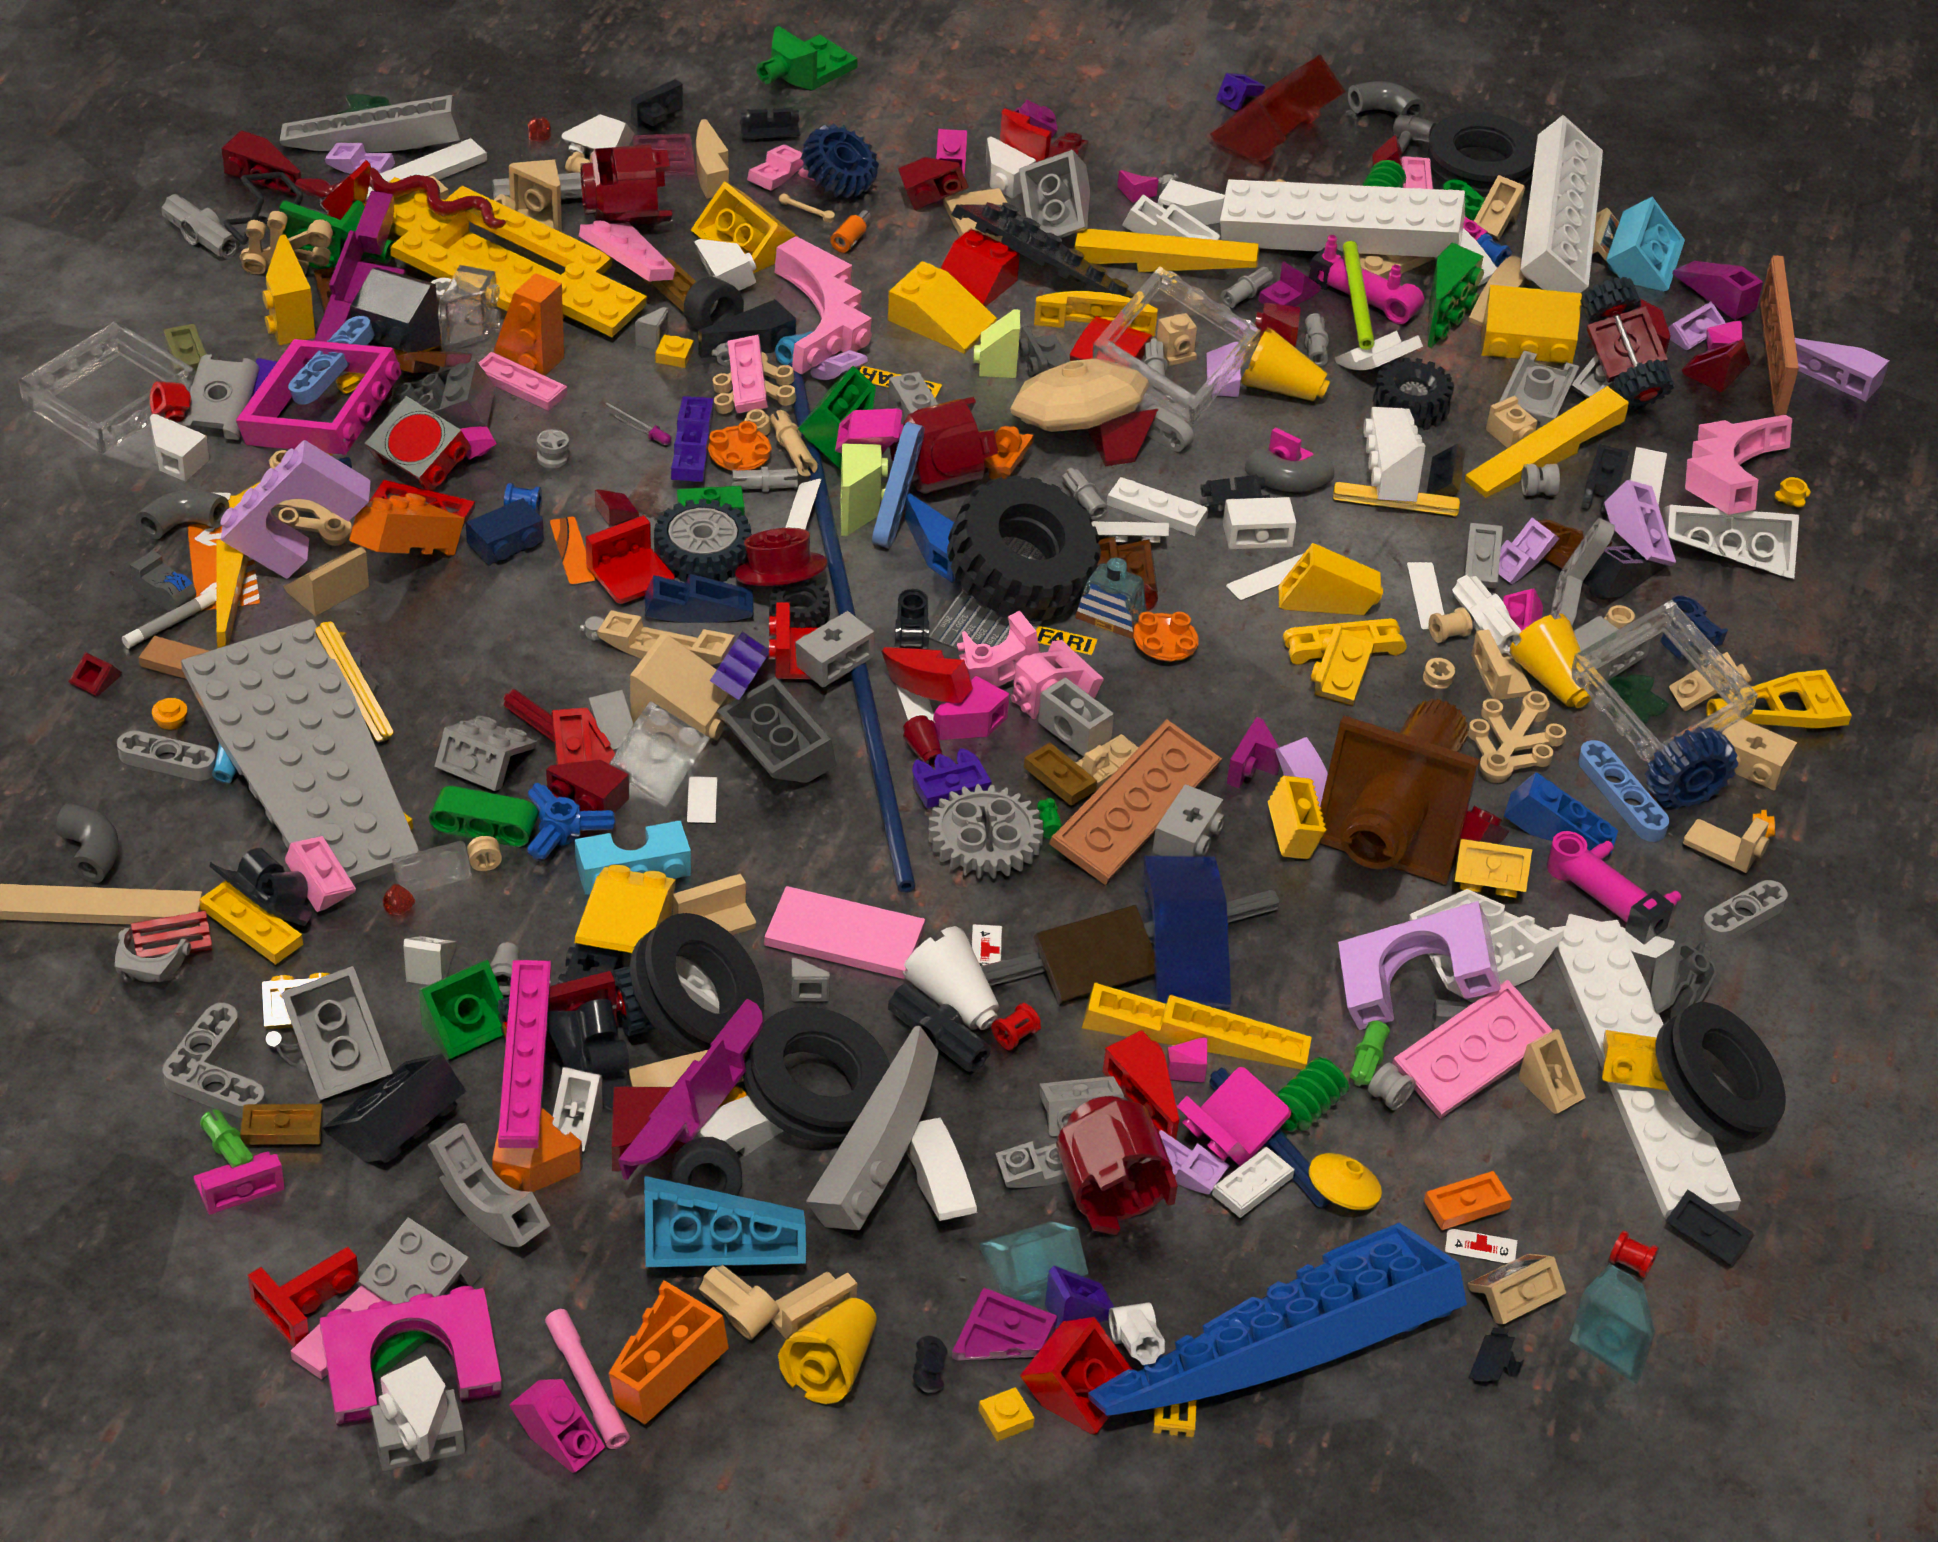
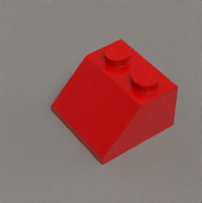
M969 229L953 242L940 269L947 271L986 307L1018 281L1020 253L979 231Z
M1090 1317L1063 1321L1025 1368L1020 1377L1042 1407L1090 1434H1097L1110 1415L1107 1416L1089 1400L1088 1393L1124 1371L1132 1370V1368L1096 1318Z

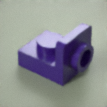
M1226 73L1216 99L1234 110H1240L1245 99H1249L1250 96H1262L1265 85L1245 74Z

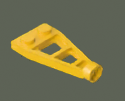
M1826 669L1792 673L1724 695L1722 698L1710 699L1706 706L1707 719L1711 726L1727 725L1733 716H1736L1753 724L1826 728L1849 725L1852 717ZM1789 692H1797L1807 710L1786 709L1779 696ZM1765 698L1771 711L1752 709L1749 701Z

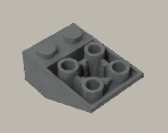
M477 360L466 364L460 363L449 370L431 373L423 379L399 385L394 389L388 416L407 396L459 429L487 426L495 386Z

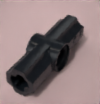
M905 983L899 986L889 999L888 1010L911 1028L921 1026L937 1050L940 1049L968 1072L972 1071L975 1073L983 1067L986 1059L990 1056L991 1046L964 1026L962 1017L954 1007L949 1004H943L939 1007L911 984L906 985Z

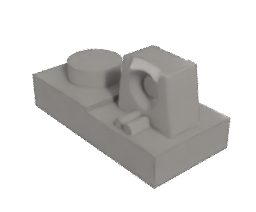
M1470 523L1465 575L1477 576L1486 588L1497 589L1503 526Z

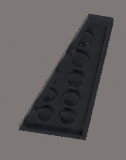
M987 202L986 205L956 204L951 214L959 220L969 218L977 223L975 229L984 234L989 233L994 236H1002V244L1042 266L1046 262L1059 268L1057 274L1061 277L1084 282L1083 288L1086 291L1111 293L1133 299L1137 297L1128 290L1129 286L1125 282L1110 278L1106 275V270L1103 267L1087 262L1083 259V253L1064 246L1060 237L1044 232L1040 229V224L1037 221L1027 217L1024 218L1018 214V208L1009 203L1003 202L1002 205H995Z

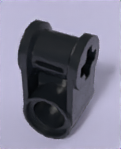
M907 589L899 594L894 648L908 646L928 649V597L919 589Z

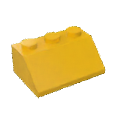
M726 181L720 186L691 228L692 232L704 240L737 243L744 254L748 252L751 254L757 268L753 270V274L774 265L777 247L797 236L747 194Z
M1490 285L1481 330V355L1520 359L1525 350L1537 354L1536 361L1567 362L1573 364L1578 341L1582 293Z

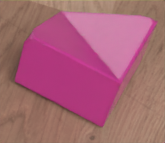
M1120 170L1117 187L1133 203L1137 202L1142 195L1148 198L1157 196L1159 180L1156 177L1140 176Z
M1734 321L1707 328V351L1742 339V322Z
M1198 1038L1168 1047L1167 1068L1170 1080L1205 1082L1207 1038Z

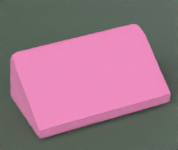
M323 836L290 844L285 862L291 872L299 871L305 876L308 885L307 898L317 912L323 911L355 893L356 888Z

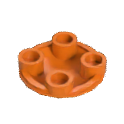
M743 421L738 426L726 427L710 433L708 445L710 457L723 468L736 471L754 470L764 465L770 458L772 447L769 439L762 432L758 431L757 425L751 421Z
M1146 611L1139 615L1138 622L1133 629V639L1140 650L1157 660L1170 662L1184 660L1193 655L1198 647L1199 636L1195 628L1190 624V616L1184 612L1154 614Z

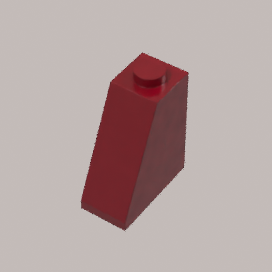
M614 1087L612 1171H621L618 1159L649 1122L650 1114L672 1087ZM675 1140L671 1147L660 1157L677 1152L685 1143Z

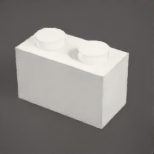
M1290 497L1226 499L1223 528L1228 548L1293 547L1296 520Z

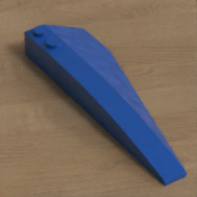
M1399 1222L1322 1255L1324 1264L1315 1268L1310 1264L1305 1265L1296 1271L1297 1278L1290 1283L1276 1282L1267 1288L1266 1297L1262 1299L1255 1297L1247 1299L1203 1325L1204 1333L1193 1339L1192 1336L1186 1335L1175 1342L1176 1350L1167 1355H1160L1156 1363L1144 1365V1368L1140 1371L1126 1370L1088 1393L1089 1400L1107 1416L1189 1402L1290 1375L1344 1356L1398 1333L1415 1330L1422 1323L1434 1318L1446 1317L1453 1310L1467 1305L1460 1263Z

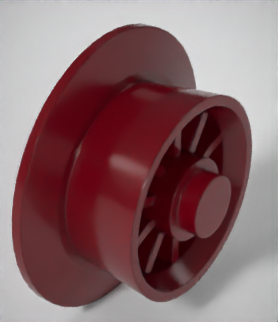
M801 528L770 529L758 532L745 539L744 546L749 561L740 565L735 570V577L742 583L756 586L789 584L818 575L826 569L827 559L821 554L810 552V533L807 530Z

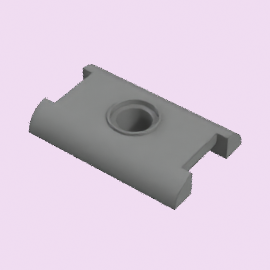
M1524 350L1500 401L1516 396L1518 398V405L1539 421L1540 426H1544L1557 417L1579 366L1566 362L1563 370L1536 363L1537 354Z
M212 354L202 356L190 391V407L184 412L185 419L181 421L180 425L192 430L195 429V426L223 429L225 439L239 440L241 432L236 419L251 399L259 366L248 358H243L242 362L213 360Z

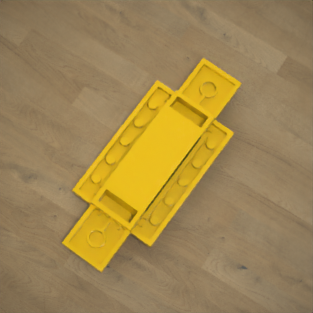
M394 177L389 182H397L401 179ZM461 186L447 199L441 200L453 201L465 196H481L491 203L495 218L505 220L506 225L499 229L489 228L483 222L480 211L476 209L453 216L437 215L428 208L427 195L423 191H415L394 198V215L390 231L401 236V238L391 245V256L437 278L452 279L456 282L457 288L505 311H508L514 292L535 273L562 283L563 319L566 316L571 317L610 337H613L646 306L647 296L602 275L612 266V257L471 189ZM469 222L564 266L565 272L560 275L470 232Z

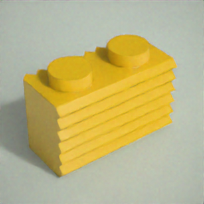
M1280 777L1281 781L1277 782L1278 786L1275 787V791H1272L1273 795L1270 796V800L1267 802L1281 855L1283 857L1310 859L1327 831L1324 827V818L1321 817L1323 814L1320 812L1321 807L1318 806L1320 802L1317 801L1318 797L1316 796L1317 792L1314 790V781L1310 778Z

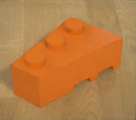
M535 273L514 292L493 353L544 376L564 359L562 283Z
M407 493L406 497L391 495L389 499L374 497L373 501H369L356 514L349 541L376 552L409 553L410 547L422 548L421 553L432 554L433 549L444 552L446 555H455L465 518L425 503L426 498L417 494Z
M663 1280L658 1289L659 1296L652 1308L647 1307L642 1316L643 1323L635 1336H630L609 1371L615 1406L643 1424L648 1423L729 1349L723 1315Z

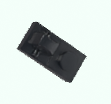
M674 79L632 98L631 124L637 128L645 124L655 126V124L665 121L666 115L683 108V84Z

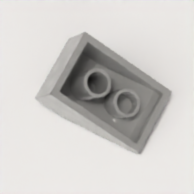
M1073 150L1019 168L1027 218L1037 221L1040 224V229L1044 232L1055 234L1060 238L1087 229L1090 199L1087 167Z
M354 966L280 992L319 1100L393 1074Z

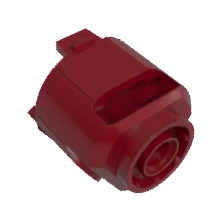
M651 145L596 148L590 155V162L581 163L580 165L581 192L585 215L594 214L597 221L630 223L631 225L652 224L656 222L659 224L671 221L672 210H658L657 187L665 186L664 171L670 170L668 151L652 150Z
M974 397L956 399L918 409L908 414L903 427L907 422L924 426L923 443L911 484L914 483L917 490L922 494L928 495L980 481L984 473L989 472V468H986L984 465V459L998 454L995 432L993 429L978 431L975 419L971 413L976 403ZM899 441L889 446L892 463Z
M1103 1096L1089 1100L1073 1111L1067 1125L1062 1128L1058 1135L1056 1149L1077 1207L1083 1214L1087 1215L1093 1230L1116 1235L1120 1231L1118 1220L1144 1213L1157 1205L1162 1199L1165 1200L1167 1206L1175 1205L1178 1189L1176 1176L1172 1171L1173 1167L1157 1126H1154L1148 1109L1145 1106L1120 1097Z

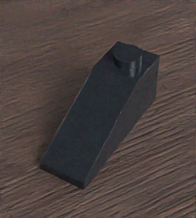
M774 299L698 330V355L701 358L716 357L712 356V350H716L718 345L729 340L754 335L759 336L761 352L765 354L775 351V347L781 338L796 335V317Z
M1632 546L1606 547L1582 582L1590 587L1589 592L1600 599L1621 597L1664 569L1667 565L1646 560Z

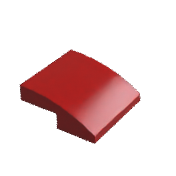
M1004 108L1001 115L1000 141L1034 158L1036 162L1047 159L1052 131L1031 125L1029 116Z
M1096 316L1088 324L1069 355L1070 361L1101 359L1133 369L1136 361H1141L1145 353V344L1150 342L1152 335Z

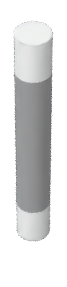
M208 591L122 636V641L129 649L215 603V598Z

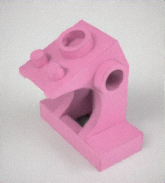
M1021 611L1008 616L1009 635L1004 642L994 647H990L987 644L977 645L965 631L962 632L963 642L957 643L958 652L965 651L964 654H959V657L965 660L970 680L978 676L999 687L1015 678L1016 663L1022 657L1040 653L1037 632Z
M1052 641L1048 652L1026 655L1016 663L1013 694L1010 698L1013 703L1021 707L1024 713H1027L1032 719H1036L1040 707L1041 692L1066 677L1095 699L1104 678L1064 641Z

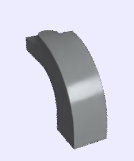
M458 1123L428 1144L444 1175L439 1177L443 1186L468 1219L490 1238L506 1246L521 1247L550 1226L533 1192L517 1191L505 1184L494 1173L482 1155L466 1123Z

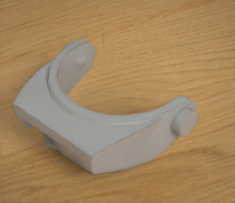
M124 928L118 935L119 944L115 955V968L118 974L126 973L132 980L137 979L149 983L161 982L179 969L185 956L189 955L191 951V944L188 940L181 939L177 947L168 954L156 958H142L128 951L132 930Z

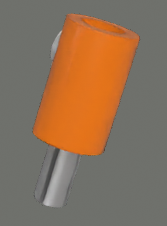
M863 210L858 216H849L832 234L830 242L835 250L841 253L847 252L866 232V222L871 217L870 213L865 216L868 211Z

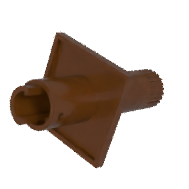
M1442 699L1425 700L1421 705L1419 703L1412 710L1399 733L1344 715L1339 724L1320 805V812L1323 813L1321 817L1324 818V827L1327 829L1320 843L1345 851L1352 860L1364 867L1372 869L1393 867L1446 885L1451 876L1481 759L1460 753L1469 734V729H1467L1469 725L1465 721V715L1461 714L1462 711L1458 710L1454 704H1449L1448 701H1441Z

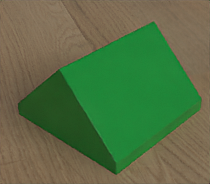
M481 961L419 989L421 1025L447 1059H451L504 1035L501 1031L502 1025L498 1016L500 1015L498 1000L504 998L489 961Z

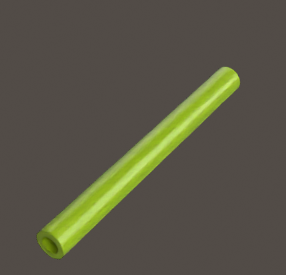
M1347 241L1343 244V253L1360 348L1368 350L1374 346V337L1359 251L1356 242Z

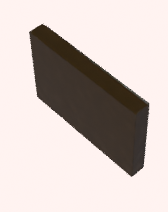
M1136 905L1041 931L1034 935L1036 946L1058 1004L1089 996L1094 983L1116 988L1154 977L1161 973V968Z

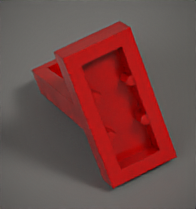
M348 1246L280 1287L262 1267L248 1274L251 1300L293 1348L309 1334L307 1317L304 1314L315 1311L320 1304L339 1293L348 1291L359 1281L357 1256Z

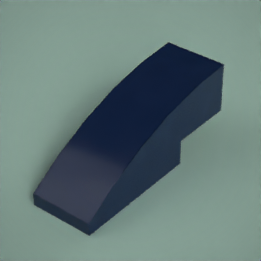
M689 574L686 583L653 575L645 593V616L666 621L714 623L749 618L753 614V590Z

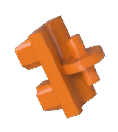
M1014 426L1000 427L995 433L998 454L984 459L985 467L989 468L988 477L993 480L1001 477L1002 479H1007L1032 445L1034 435L1019 434L1018 428Z

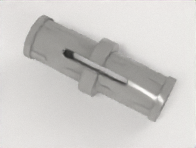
M1314 313L1305 319L1307 334L1304 337V343L1308 348V358L1320 367L1328 361L1326 346H1328L1329 337L1325 332L1324 317L1320 318V314Z
M761 467V470H732V479H746V481L732 482V486H741L742 490L762 489V492H769V489L773 488L798 489V480L784 479V477H797V468L768 470V467Z

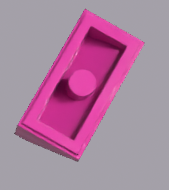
M1535 589L1504 596L1503 603L1510 614V618L1521 631L1542 618L1543 605Z

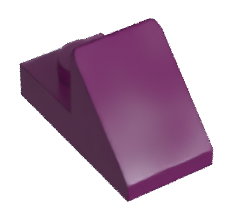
M1283 261L1280 280L1260 291L1258 302L1263 305L1264 303L1296 307L1319 293L1321 286Z
M1256 717L1232 755L1227 777L1228 785L1240 788L1245 778H1251L1256 769L1278 775L1280 762L1275 749L1279 748L1262 718Z

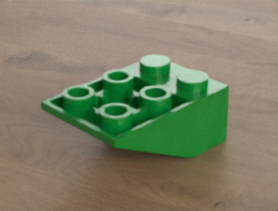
M1451 243L1437 257L1429 301L1427 347L1432 348L1440 339H1445L1449 330L1455 324L1458 325L1462 321L1464 314L1469 309L1473 310L1479 298V293H1477L1478 285L1484 275V269H1482L1483 255Z

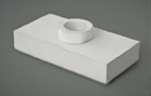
M1265 1147L1213 1187L1212 1195L1241 1218L1291 1180L1294 1175V1168L1268 1147Z

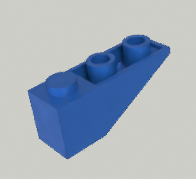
M909 493L906 498L905 521L927 566L952 583L957 579L950 567L952 562L949 561L947 555V546L949 544L948 536L954 522Z
M1537 772L1511 792L1504 813V817L1528 834L1553 841V837L1560 832H1575L1586 840L1589 851L1605 841L1612 842L1614 846L1618 830L1609 822L1603 820L1581 802L1572 798L1553 782Z

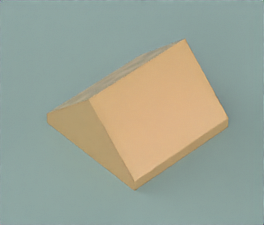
M555 159L510 164V198L515 200V210L562 232L561 187Z
M363 546L336 557L283 587L291 597L314 616H317L369 587L366 550Z

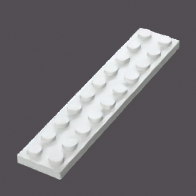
M1618 920L1556 927L1564 931V937L1553 951L1602 1070L1605 1060L1603 1048L1605 1030L1657 1037L1660 1028L1664 1025L1659 1013L1654 1008L1650 992ZM1608 1082L1665 1219L1668 1218L1687 1189L1721 1212L1738 1210L1741 1200L1713 1136L1698 1126L1683 1111L1670 1091Z

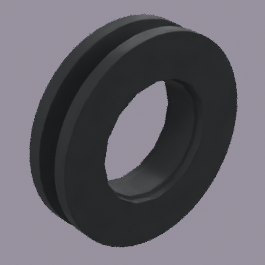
M1483 112L1460 113L1449 116L1435 125L1430 135L1427 158L1430 159L1431 174L1442 184H1445L1448 180H1461L1482 197H1487L1498 175L1522 184L1525 187L1530 184L1533 176L1537 140L1528 129L1509 118ZM1466 147H1483L1499 152L1507 159L1498 162L1477 161L1464 156L1458 150Z
M675 914L666 918L636 943L630 962L631 981L636 998L653 1026L667 1040L689 1053L709 1050L712 1041L746 999L756 1003L761 1009L762 1014L764 1013L763 987L752 959L737 939L716 922L697 914ZM676 956H682L695 962L706 972L714 984L719 998V1013H713L702 1008L689 997L681 985L676 971Z
M1697 1002L1689 1005L1677 1016L1662 1025L1656 1038V1056L1659 1069L1676 1102L1698 1126L1722 1141L1744 1144L1780 1121L1786 1106V1094L1781 1074L1767 1047L1757 1034L1738 1016L1719 1005ZM1703 1049L1711 1052L1723 1063L1737 1086L1739 1097L1733 1095L1721 1085L1714 1076L1704 1057Z
M795 1007L780 1011L763 1023L759 1035L753 1041L745 1057L746 1072L743 1075L748 1095L754 1105L774 1125L789 1134L805 1140L835 1143L844 1141L890 1067V1063L878 1041L857 1022L842 1014L823 1008ZM798 1052L821 1055L833 1061L844 1071L851 1083L852 1091L846 1095L830 1097L817 1095L804 1089L791 1078L784 1065L783 1058L788 1054Z

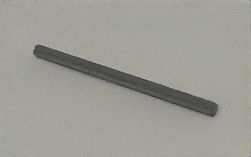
M1270 889L1143 924L1150 942L1155 943L1275 911L1279 908L1280 901L1275 890ZM1039 951L981 966L990 986L1046 972Z

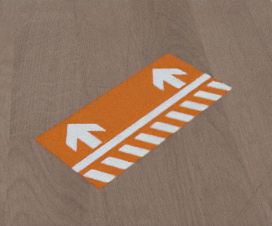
M201 523L188 524V538L196 597L210 591L215 598V603L203 610L217 609L216 540H221L222 526L213 528ZM250 557L238 606L260 603L255 561Z

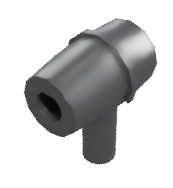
M1399 115L1394 122L1393 132L1394 135L1399 137L1398 141L1402 154L1410 141L1429 142L1431 131L1436 123L1415 115Z

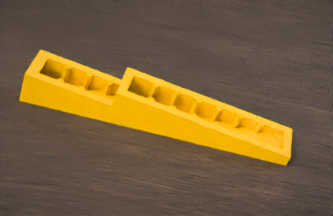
M1086 229L1077 232L1075 249L1083 253V259L1089 263L1137 262L1138 272L1257 268L1259 255L1258 243Z
M1606 386L1467 473L1464 481L1487 498L1521 481L1524 464H1535L1537 467H1544L1546 464H1556L1577 454L1580 443L1625 422L1629 402Z
M230 496V507L234 508L243 496ZM216 540L217 649L230 644L249 560L247 555L221 540Z
M1094 983L1082 1024L1083 1029L1125 1037L1143 1030L1152 1041L1173 1046L1205 1037L1207 1038V1052L1300 1070L1304 1069L1307 1065L1312 1038L1173 995H1169L1165 1004L1098 983Z

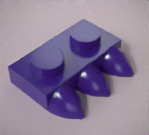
M960 748L957 753V764L949 757L938 754L935 759V770L929 764L918 759L915 760L912 768L914 776L913 786L926 809L938 806L941 798L949 800V792L951 791L960 796L964 786L970 792H975L976 784H979L983 791H988V788L992 785L991 779L977 756L963 748Z

